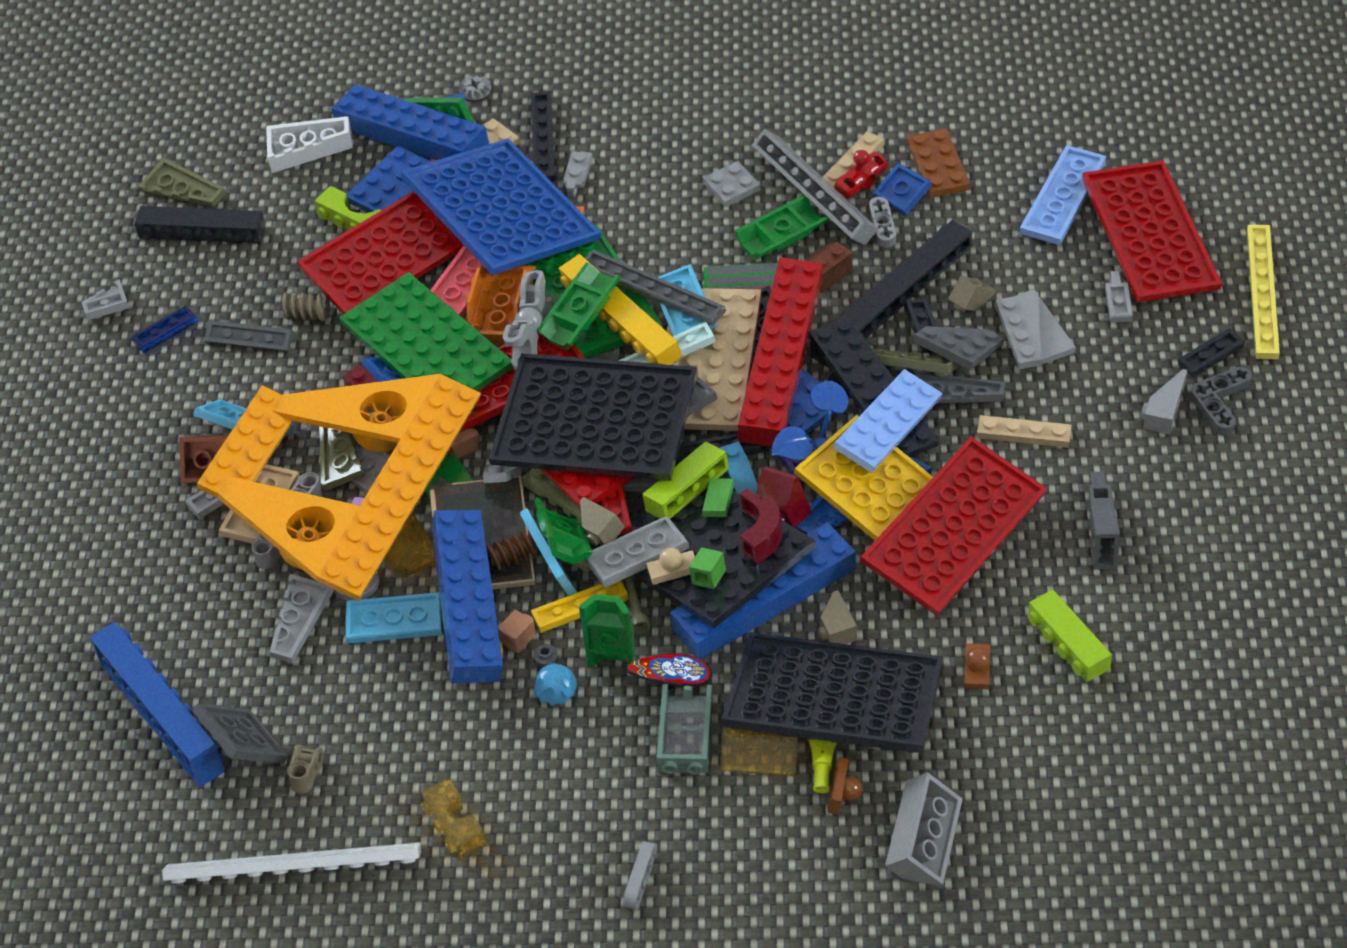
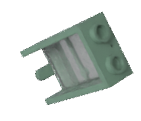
M663 684L657 747L658 772H665L667 774L708 773L713 705L712 685H707L706 696H693V688L691 686L683 687V696H669L668 684Z

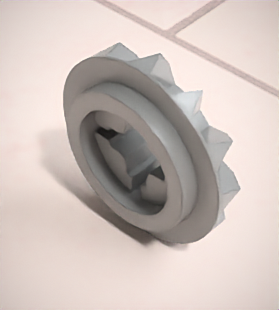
M478 75L475 77L469 76L468 79H462V83L459 84L460 94L463 93L464 98L468 100L482 99L491 91L490 80H486L485 76L480 78Z

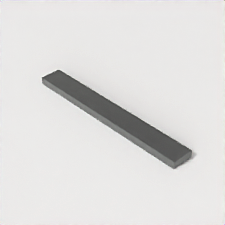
M592 250L585 258L602 274L612 278L616 274L620 275L621 279L617 285L704 323L707 322L711 326H714L726 312L725 306L595 250Z

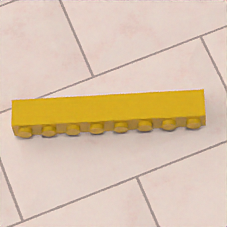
M580 254L559 267L562 276L560 281L566 289L586 262L589 263ZM615 286L609 294L610 299L597 315L601 321L605 320L613 332L617 331L620 333L624 342L631 343L636 353L639 355L643 354L648 363L671 365L683 357L678 341Z

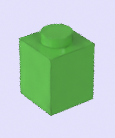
M701 547L689 566L692 584L711 589L716 587L726 571L723 552Z

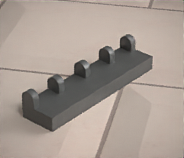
M208 320L204 341L210 344L290 352L291 342L295 340V333L291 329Z

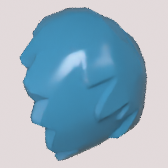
M556 663L548 664L537 674L534 695L540 699L541 703H549L551 706L564 704L570 697L574 696L577 687L576 678L573 672L566 666Z

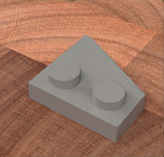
M120 279L114 282L115 287L106 292V290L102 289L94 296L82 302L87 321L98 319L111 313H118L129 308Z
M489 462V465H485L483 473L484 484L507 482L521 475V471H530V468L490 465Z

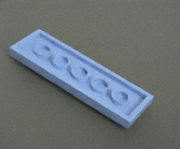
M1066 145L1020 226V234L1061 245L1088 196V192L1081 179L1082 173L1102 170L1106 163V156Z
M904 369L840 436L833 448L873 473L940 400L942 393Z

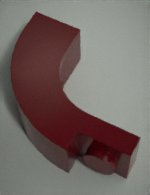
M745 489L740 492L742 509L757 522L739 536L743 553L758 564L769 557L781 542L783 535L779 507L770 495L762 499L758 494Z

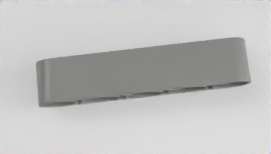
M314 472L302 474L291 489L292 491L319 497L323 495L319 476ZM259 534L252 545V552L256 565L261 569H269L276 564L281 554L278 548Z

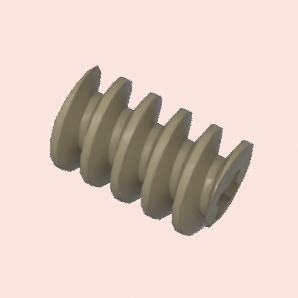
M285 292L282 298L283 313L287 320L292 318L300 320L302 317L304 321L309 319L317 321L319 318L321 322H324L329 314L330 300L327 298V295L325 300H322L321 294H318L316 300H314L312 293L309 294L308 299H305L304 293L300 294L299 299H297L296 293H292L291 299H289L288 293Z

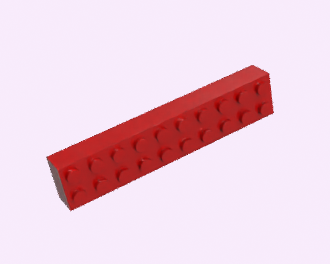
M779 257L738 422V442L772 447L777 435L789 426L808 345L809 332L811 331L822 285L823 263Z

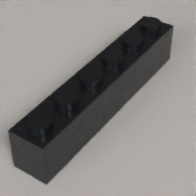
M140 206L134 223L138 238L257 244L261 243L266 227L262 211Z

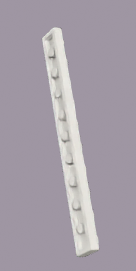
M420 843L167 864L162 870L163 881L171 880V883H182L187 881V878L207 881L212 879V876L221 875L223 879H231L237 877V874L247 873L249 877H255L267 871H273V874H285L290 869H298V872H309L314 870V867L334 870L339 868V865L348 864L350 868H358L364 866V863L374 862L377 866L390 864V861L400 860V863H412L420 857L421 845Z

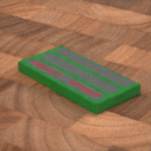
M778 263L703 267L704 288L762 289L769 286L772 289Z

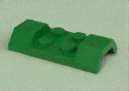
M802 195L735 230V234L741 248L753 260H756L773 250L779 251L812 234L813 229L829 222L830 218L828 216L822 218L812 209L808 197Z
M586 262L537 328V332L551 344L568 351L582 331L586 332L610 299L609 294L621 279L620 275L616 274L612 278L600 273Z
M536 497L534 501L537 510L536 517L543 536L547 538L552 556L571 564L591 557L593 552L582 524L577 521V517L574 515L564 517L543 507L541 499Z
M594 594L581 603L579 611L588 667H594L603 659L624 661L626 666L635 661L632 621H630L629 609L619 596Z

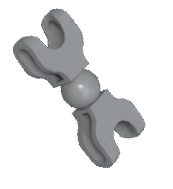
M539 270L525 273L520 285V311L516 314L513 323L506 325L503 333L506 347L512 346L513 355L511 362L514 371H516L521 353L537 354V340L539 337L537 328L554 306L552 298L550 296L545 297L546 280L543 272ZM537 279L535 285H530L531 281Z

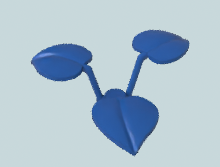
M824 381L816 385L811 391L810 401L816 409L827 411L819 438H816L812 443V439L806 438V433L802 428L795 426L786 427L775 438L771 455L792 461H804L825 443L827 439L824 438L831 412L842 414L848 406V396L845 390L833 381Z

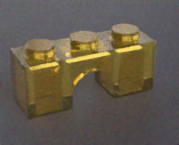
M449 778L422 791L424 802L421 803L422 808L427 816L432 815L434 818L433 824L438 834L443 833L446 839L444 840L451 853L455 851L459 859H462L487 846L484 831L473 814L460 819L452 817L455 813L463 810L460 794Z

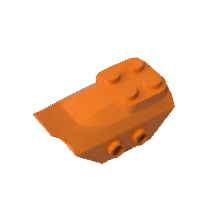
M484 266L477 267L475 276H472L471 290L466 295L467 322L494 345L505 344L503 339L505 327L513 323L516 314L520 311V285L525 273L535 271L536 266H519L492 275Z

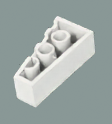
M348 116L267 126V158L272 173L353 148L352 131Z

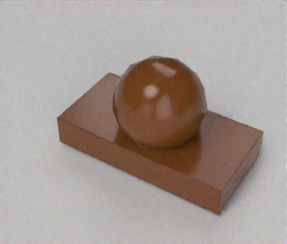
M966 644L964 688L989 689L990 644Z
M838 758L833 773L827 808L828 813L837 815L842 799L854 801L862 794V783L859 779L853 776H846L849 759Z

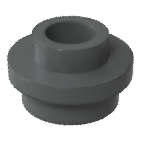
M543 644L535 649L533 656L539 666L545 667L556 662L558 652L554 646Z

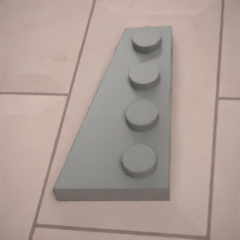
M1039 292L997 299L995 306L1019 369L1040 366Z
M290 574L288 579L289 585L288 589L285 590L284 604L280 610V620L278 627L275 629L270 655L271 658L293 664L334 590L318 581Z

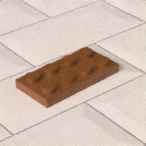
M947 128L907 136V145L919 174L932 183V186L927 191L929 198L970 190V182Z

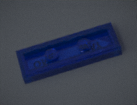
M185 305L131 337L132 342L144 354L198 322V318Z

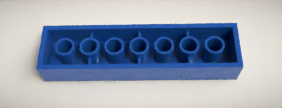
M356 84L331 108L334 118L348 116L353 133L395 147L400 146L408 151L434 160H440L489 145L486 127Z
M435 510L431 531L451 683L499 682L503 661L481 510Z
M827 522L806 534L816 541V548L717 627L712 628L688 611L678 607L670 612L672 630L693 655L701 660L856 570V552Z
M113 622L90 636L101 667L198 787L201 788L224 773L222 765L224 758L217 749L220 747L219 743L213 740L212 734L208 736L206 727L200 724L199 718L197 720L194 719L193 711L189 705L180 702L181 698L176 689H170L167 686L168 681L161 672L159 674L156 673V667L149 657L145 659L142 656L144 655L142 649L137 643L133 644L130 641L131 637L125 628L120 629Z

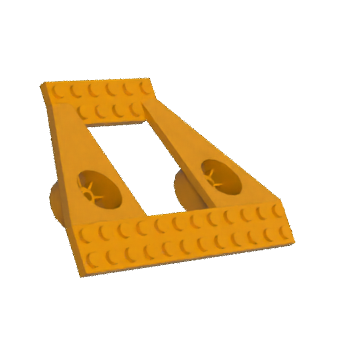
M442 374L284 395L262 385L197 482V488L218 498L279 549V553L288 564L304 570L314 580L360 601L480 399L481 393ZM292 420L352 433L359 445L373 452L393 450L360 506L255 482L291 427Z

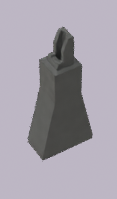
M1091 472L1088 508L1093 570L1118 569L1120 531L1113 502L1111 485H1106L1105 472Z

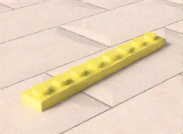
M1248 225L1247 240L1256 359H1279L1270 225Z

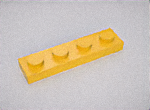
M621 581L606 588L599 584L531 610V615L539 632L542 633L579 619L580 604L594 594L619 596L624 602L629 600L628 593Z

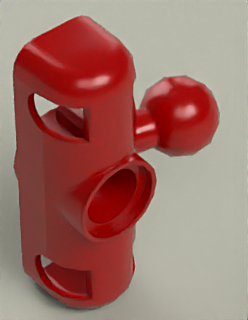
M865 150L856 151L853 155L855 165L835 182V189L846 199H850L861 189H869L875 182V179L887 169V161L882 155L876 151L870 155ZM845 179H848L850 182L848 185L844 182Z

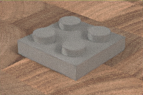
M739 161L703 177V184L725 208L761 191L758 181Z

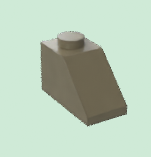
M960 276L948 299L954 302V307L960 311H976L997 290L980 280Z
M582 497L580 500L582 528L588 534L586 538L595 546H598V544L604 545L615 540L625 527L618 516L591 500Z
M834 591L820 617L821 627L818 628L819 636L822 641L848 644L857 640V625L839 591Z

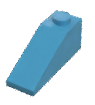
M736 442L720 447V449L726 451L729 470L723 476L725 479H733V491L740 495V492L748 489L756 494L758 484L740 443Z

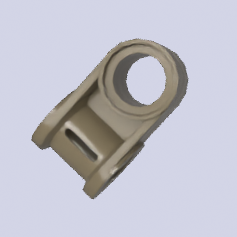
M296 745L287 770L294 792L306 793L313 787L316 775L323 762L324 753L322 748L314 750L303 748L302 745Z

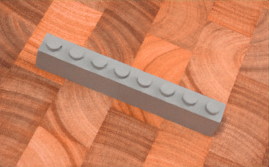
M766 129L761 132L752 146L850 238L866 245L878 228L780 137Z

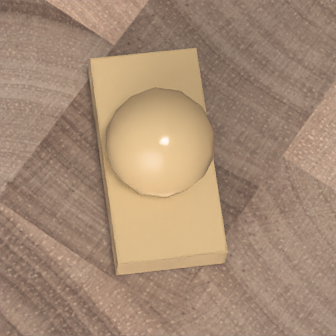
M666 548L661 552L659 560L646 563L652 584L690 575L689 566L695 558L693 550L681 553L676 548Z

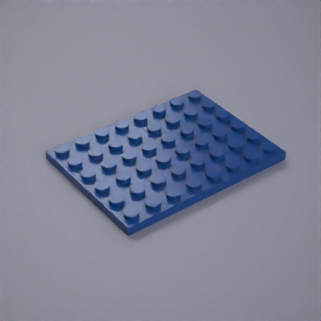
M509 139L402 171L401 178L492 275L599 240L601 237V232Z

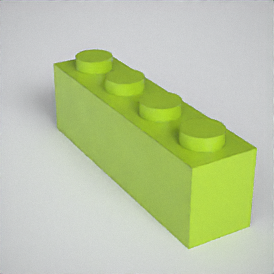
M704 442L674 467L671 480H659L642 494L646 512L659 519L665 516L671 519L708 487L710 478L718 479L729 470L726 451L708 442Z
M1053 589L1029 602L1028 619L1033 626H1037L1045 640L1055 646L1060 657L1066 659L1071 664L1076 675L1081 676L1088 682L1111 669L1112 654Z

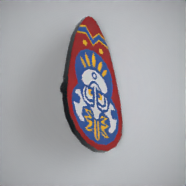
M680 653L641 658L633 661L626 668L627 673L637 678L668 684V690L672 689L674 685L702 686L707 683L710 677V670L703 661L694 656Z

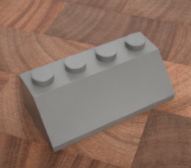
M928 772L908 779L905 782L885 866L902 879L941 886L944 883L962 798Z

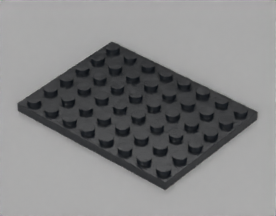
M521 353L489 456L490 465L671 480L698 376V368L693 366Z
M707 487L670 520L689 543V549L681 553L693 550L694 556H696L701 547L723 552L726 571L716 587L711 589L692 584L691 575L653 585L647 568L632 576L712 628H715L816 548V541L781 520L783 535L779 546L769 557L757 564L743 553L739 536L755 525L757 521L743 511L740 495L734 491L732 492L727 517H703L702 510ZM642 494L627 505L633 531L659 519L646 512ZM632 531L625 532V534H622V535L617 536L616 539H617V538H620V537H622V536H624V535H626V534H628V533H630V532H632ZM588 540L592 550L602 546L600 544H598V546H595Z
M750 632L722 716L721 727L923 754L943 665V657Z

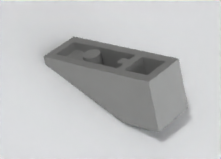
M1182 369L1150 397L1147 406L1143 405L1140 419H1144L1143 429L1171 434L1185 388L1187 370Z

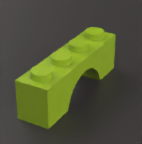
M332 186L315 200L317 214L320 218L326 219L346 230H350L381 211L377 209L370 213H355L349 210L347 193Z

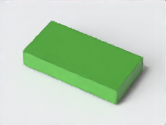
M710 478L702 510L703 517H727L734 487L733 479Z

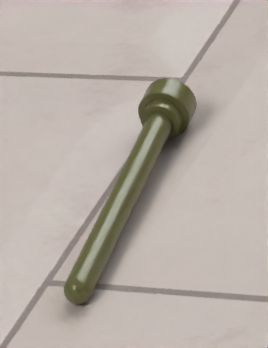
M631 575L624 579L633 614L630 621H632L633 633L643 634L650 629V622L648 616L642 613L634 578Z

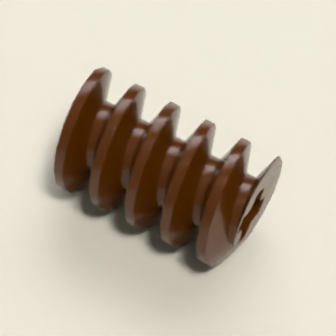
M529 530L528 536L525 532H521L519 539L516 535H512L510 542L507 538H503L502 546L498 541L493 542V549L489 544H486L488 562L491 568L495 566L498 571L502 570L501 563L510 568V560H513L518 565L519 557H522L525 562L528 561V554H531L534 559L537 558L536 544Z

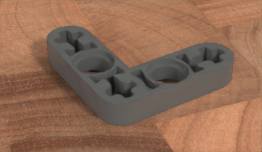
M1236 367L1199 381L1191 387L1190 398L1214 431L1220 435L1232 434L1236 422L1235 417L1220 398L1250 386L1252 373L1245 367ZM1217 383H1223V384H1225L1227 387H1226V388H1218V387L1215 386V384H1217ZM1216 406L1219 410L1210 411L1207 407Z

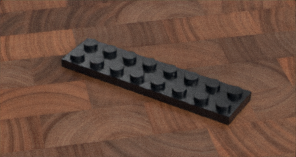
M849 316L809 332L810 340L862 413L894 381L892 375ZM922 418L896 447L911 458L937 447L939 440Z

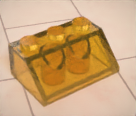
M413 512L384 558L389 570L395 574L410 576L436 564L433 543Z
M723 727L721 771L796 776L801 737L758 733L756 731L735 730Z

